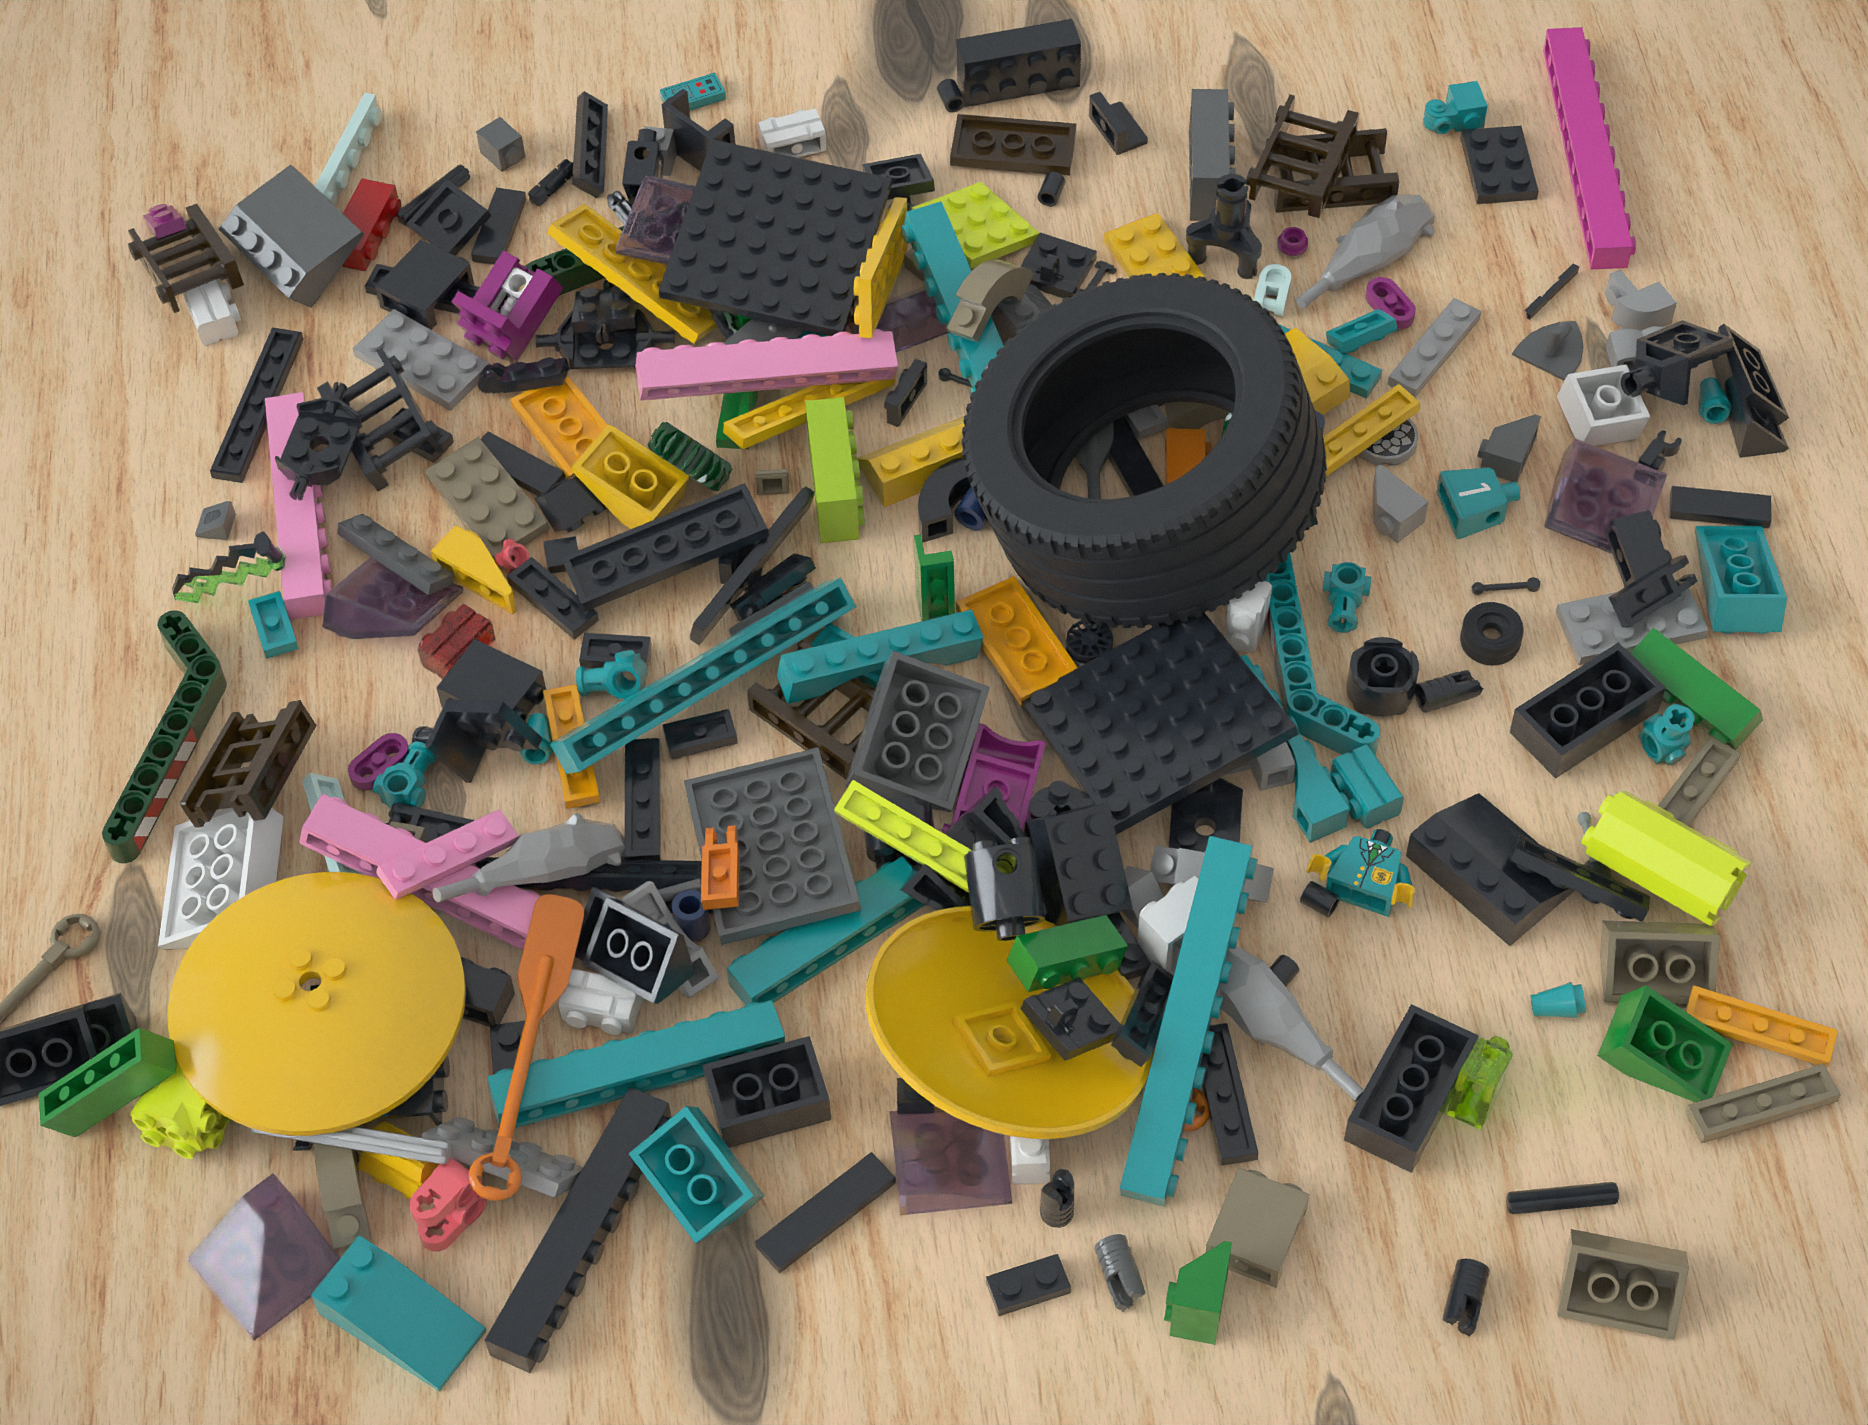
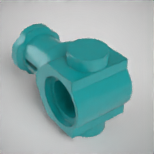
M1343 562L1338 565L1332 564V571L1324 572L1322 591L1329 592L1328 601L1332 606V614L1328 617V626L1340 633H1348L1357 628L1358 618L1355 616L1356 609L1362 604V596H1369L1371 576H1365L1366 568L1352 562Z
M633 650L619 652L615 654L616 661L605 662L602 668L586 669L584 666L578 667L576 670V684L581 697H587L592 692L607 691L609 695L625 700L645 688L648 668L646 663L640 658V653L635 654ZM628 671L632 673L636 681L626 679L623 672Z
M1674 704L1665 710L1664 716L1656 714L1643 723L1644 728L1638 736L1645 752L1654 760L1655 764L1666 761L1668 765H1672L1686 756L1685 751L1691 744L1688 732L1693 727L1694 715L1688 707Z
M418 741L411 742L408 746L409 753L403 763L386 768L383 774L377 776L373 785V792L380 795L382 803L386 804L389 809H391L394 803L419 808L423 805L426 798V790L422 788L426 780L424 774L429 765L434 764L438 759L425 747L424 743Z

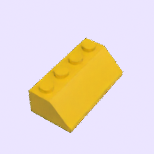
M964 416L857 458L859 468L883 507L919 494L925 481L936 469L951 460L961 456L963 458L962 428L965 426L963 422Z

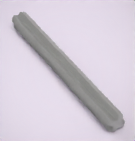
M360 1127L310 1136L273 1134L251 1128V1131L257 1134L442 1165L446 1164L452 1156L451 1144L446 1141Z

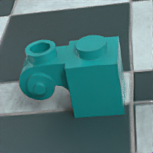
M1478 81L1448 85L1446 104L1438 99L1427 102L1423 118L1425 128L1436 131L1437 134H1446L1451 129L1459 132L1468 129L1484 128L1488 105Z

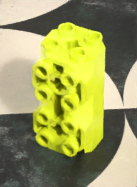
M1620 791L1614 796L1609 794L1599 808L1598 813L1602 817L1596 827L1591 825L1582 838L1581 844L1587 847L1585 854L1709 926L1716 925L1721 919L1716 913L1719 908L1725 911L1729 908L1746 879L1747 874L1743 870L1749 869L1752 862L1737 854V850L1714 837H1706L1676 820L1672 813L1650 801H1643L1627 791Z
M175 1058L176 1073L142 1094L130 1115L133 1123L142 1131L140 1138L153 1147L163 1145L172 1148L179 1156L193 1159L196 1152H201L207 1148L212 1150L219 1148L224 1138V1130L231 1119L219 1113L200 1097L185 1078Z

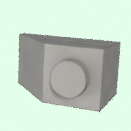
M1380 464L1375 469L1373 482L1374 525L1382 534L1388 535L1398 543L1425 522L1428 501Z

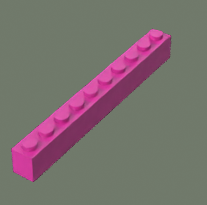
M1582 27L1547 29L1543 53L1590 269L1628 268L1630 256L1634 255L1636 251L1635 237L1630 236L1629 233L1631 221L1629 213L1624 211L1625 193L1619 189L1620 171L1618 168H1614L1615 149L1613 146H1609L1610 128L1608 124H1604L1605 106L1604 103L1599 102L1600 84L1599 81L1594 80L1595 62L1589 58L1590 41L1585 39Z

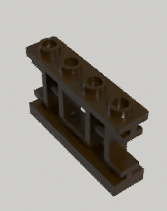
M301 700L289 702L286 708L280 710L273 721L259 723L253 713L247 714L245 719L240 712L231 713L180 801L181 808L195 828L203 827L205 822H210L216 810L233 808L239 818L245 817L248 812L253 821L266 819L317 726ZM251 762L249 767L241 768L243 763Z

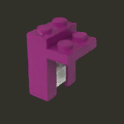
M503 250L473 299L458 291L452 303L460 310L458 315L461 318L457 325L466 332L463 336L465 339L480 347L481 343L489 346L488 351L502 360L507 356L517 362L563 290V287L553 276L540 269H537L536 272L529 270L527 267L519 264L520 260L517 257ZM523 284H526L521 291H518Z

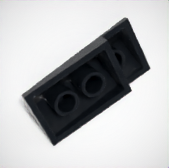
M1722 324L1718 328L1717 333L1734 338L1733 350L1720 355L1717 359L1712 360L1716 377L1732 406L1728 419L1739 458L1785 452L1789 447L1779 425L1786 421L1789 415L1760 349L1730 327Z
M592 887L584 909V918L574 956L583 961L582 965L654 1004L662 1002L695 975L684 935L605 891Z
M114 994L0 1029V1106L39 1095L40 1092L136 1030V1016L122 994Z

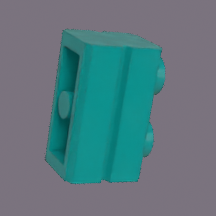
M1366 744L1354 749L1351 753L1347 752L1334 758L1330 772L1333 784L1339 793L1343 792L1348 798L1351 807L1349 815L1352 819H1359L1364 828L1368 829L1380 824L1383 820L1387 821L1401 813L1404 797L1369 745Z

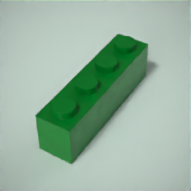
M1654 627L1630 653L1666 687L1662 698L1663 702L1670 706L1674 702L1675 704L1688 707L1694 715L1693 725L1698 726L1701 723L1710 730L1709 736L1724 744H1728L1731 748L1736 750L1763 721L1761 710Z
M137 1028L39 1093L40 1126L75 1138L176 1073L174 1040L142 1028Z

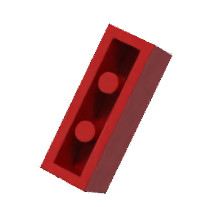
M361 178L343 213L365 235L342 267L366 272L371 261L376 259L378 247L383 238H387L390 225L394 217H397V211L401 209L402 204L401 200L398 199L396 185Z

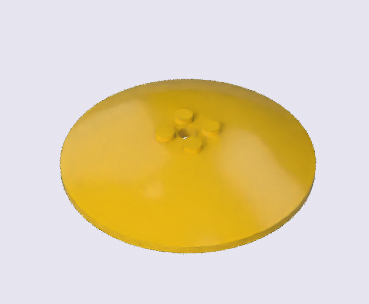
M318 872L298 875L265 885L245 895L218 914L201 931L184 955L175 974L168 1004L169 1036L171 1040H174L175 1058L187 1081L207 1104L222 1115L250 1128L273 1134L310 1136L334 1133L359 1126L388 1113L410 1098L434 1075L449 1053L460 1029L465 1007V975L459 951L448 928L439 916L414 894L410 893L395 900L381 879L357 873ZM309 979H319L321 981L319 987L312 991L302 989L303 984Z
M971 906L941 909L924 914L909 921L888 937L873 960L866 982L865 1003L869 1025L883 1055L895 1071L914 1090L938 1108L969 1124L992 1132L1029 1139H1056L1085 1134L1111 1123L1122 1115L1141 1093L1149 1075L1153 1051L1148 1061L1142 1067L1132 1060L1124 1058L1117 1049L1111 1046L1112 1042L1064 1061L1020 1009L1024 999L1049 989L1027 992L1006 961L1015 940L997 941L996 931L974 930ZM1044 920L1039 924L1025 927V933L1056 927L1057 925ZM1118 970L1108 975L1100 974L1085 978L1083 980L1084 983L1121 1024L1134 994L1131 984L1124 976H1121ZM996 1036L1000 1040L1007 1041L1008 1044L1000 1043L994 1037Z

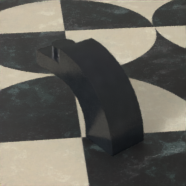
M962 456L936 469L928 477L921 489L918 500V519L922 543L953 534L952 509L963 499L971 487Z

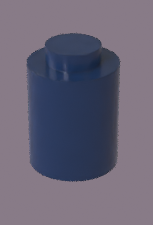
M971 486L955 509L954 515L961 525L978 531L983 528L988 519Z
M684 890L678 893L672 901L674 920L692 942L703 940L710 932L711 923L709 909L703 910L701 892L697 890Z

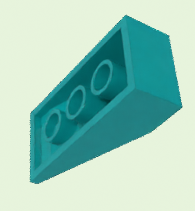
M1696 526L1695 535L1706 606L1713 632L1727 634L1734 632H1755L1759 634L1782 632L1787 596L1762 526Z
M360 1235L311 1294L316 1309L321 1316L439 1392L487 1331L485 1326L406 1266Z

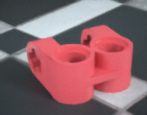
M449 1158L446 1164H439L432 1175L412 1195L409 1202L412 1217L419 1225L418 1233L423 1246L430 1251L439 1252L445 1250L469 1225L478 1219L485 1209L487 1199L480 1197L472 1189L469 1182V1170L455 1159ZM423 1203L426 1205L434 1204L431 1210L426 1209L423 1212L420 1206ZM442 1227L444 1233L442 1236L436 1234L432 1237L430 1236L429 1230L431 1228L438 1230Z

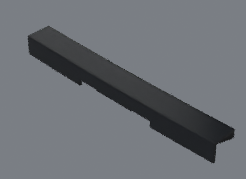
M1573 263L1558 277L1559 280L1542 297L1539 296L1525 309L1527 319L1530 320L1578 274L1579 266Z

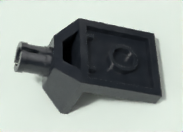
M1683 320L1638 338L1636 342L1634 371L1623 374L1620 381L1621 388L1627 396L1637 397L1646 392L1684 406L1688 404L1691 369L1732 351L1734 338Z
M447 699L434 727L420 726L416 728L412 735V742L424 743L430 752L466 783H471L486 749L538 750L543 737L503 701Z

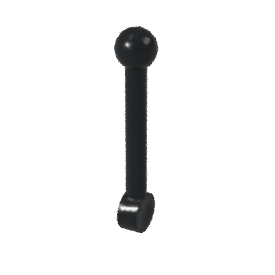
M948 368L939 370L938 375L941 381L951 380L972 388L969 380L951 374Z
M1532 577L1527 582L1487 585L1475 582L1472 585V592L1480 595L1484 591L1524 588L1531 592H1536L1539 590L1540 580Z

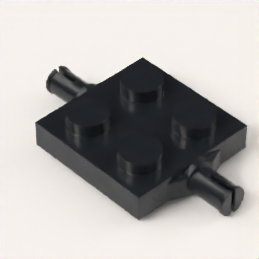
M608 280L603 282V289L601 290L586 288L582 291H576L571 321L573 333L593 332L596 333L597 342L602 343L604 338V343L609 340L610 332L636 328L639 303L634 301L615 284L609 282L608 286Z

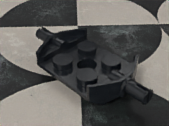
M637 309L636 328L610 332L609 340L606 343L613 344V346L609 349H601L599 347L606 343H604V338L602 343L597 342L596 333H573L571 323L573 311H571L558 328L557 333L536 334L535 342L536 348L555 347V351L559 352L562 358L567 359L570 369L635 367L637 352L656 347V344H675V331L652 330V326L643 312Z
M338 382L334 383L330 396L327 398L323 397L297 403L296 407L299 415L281 458L275 456L278 469L287 479L295 481L289 493L290 497L294 500H297V497L298 500L303 499L307 486L330 485L341 477L362 424L359 412L342 401L347 386L341 382L340 385ZM318 445H328V447L321 451L313 450Z
M1219 778L1172 804L1169 848L1205 852L1209 836L1240 843L1243 789L1223 778ZM1207 825L1213 828L1214 833L1205 836L1199 834L1196 829L1199 826Z

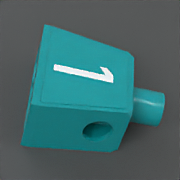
M1491 468L1441 471L1439 474L1436 493L1456 539H1462L1501 524L1505 520L1508 503L1520 500V489L1517 482L1500 484L1494 470Z

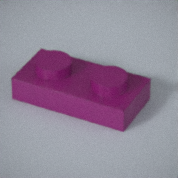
M156 205L149 209L150 213L143 215L147 227L157 239L187 228L183 217L172 205Z

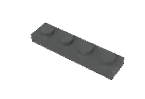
M360 514L338 523L337 534L427 595L452 586L454 578L452 572L397 537L393 532L388 531L373 521L370 517Z

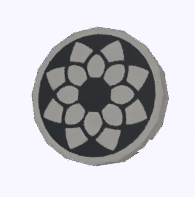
M1409 418L1359 453V455L1363 459L1377 465L1390 463V466L1407 461L1416 450L1418 441L1416 425Z

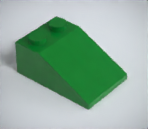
M1645 985L1621 996L1597 1056L1629 1077L1696 1103L1713 1097L1733 1043Z

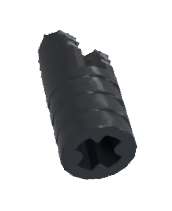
M1462 670L1461 672L1417 683L1415 698L1421 711L1426 713L1477 697L1484 689L1481 687L1480 682L1471 676L1468 670Z
M1065 1169L1057 1170L1053 1175V1181L1047 1183L1041 1189L1040 1215L1047 1225L1054 1228L1066 1226L1074 1216L1075 1184L1073 1176L1069 1170Z
M1465 1258L1459 1259L1456 1262L1442 1320L1451 1325L1459 1321L1457 1323L1458 1331L1470 1337L1476 1329L1490 1269L1480 1261Z

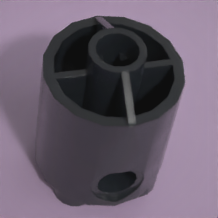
M1029 837L1013 838L1009 840V844L995 846L994 841L974 843L973 850L968 851V854L964 856L974 930L996 931L997 941L1015 940L1016 936L1026 934L1025 927L1039 924L1045 920L1035 846L1031 845ZM997 867L1005 869L1007 874L1000 872Z

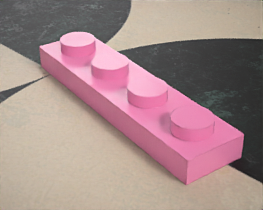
M499 809L378 865L376 873L393 898L397 900L512 846L519 835Z

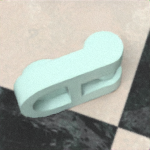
M1271 264L1263 268L1260 273L1254 301H1258L1262 308L1274 312L1276 316H1284L1291 286V272L1289 269L1279 264ZM1266 294H1267V295L1277 296V298H1276V299H1270V298H1265V296H1266Z

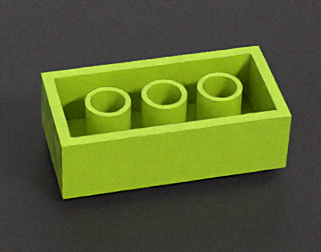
M844 397L805 401L820 543L860 539L859 526H865L862 506L864 501L862 486H860L859 461L857 456L854 455L857 454L856 437L853 430L848 431L849 429H854L852 410H846Z

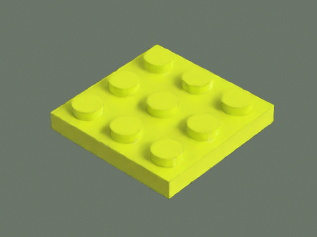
M982 182L912 207V210L942 201L971 269L985 261L997 259L1033 245L1040 234Z

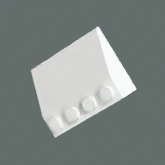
M226 808L216 811L211 821L205 822L203 827L195 828L191 821L175 826L158 947L162 949L189 948L201 931L232 903L265 885L276 882L284 816L271 808L266 819L253 821L248 812L245 817L239 818L233 808Z

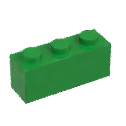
M1107 915L1018 935L1006 961L1027 992H1032L1040 989H1051L1056 985L1064 984L1079 977L1084 980L1085 978L1100 974H1111L1120 967L1128 945Z

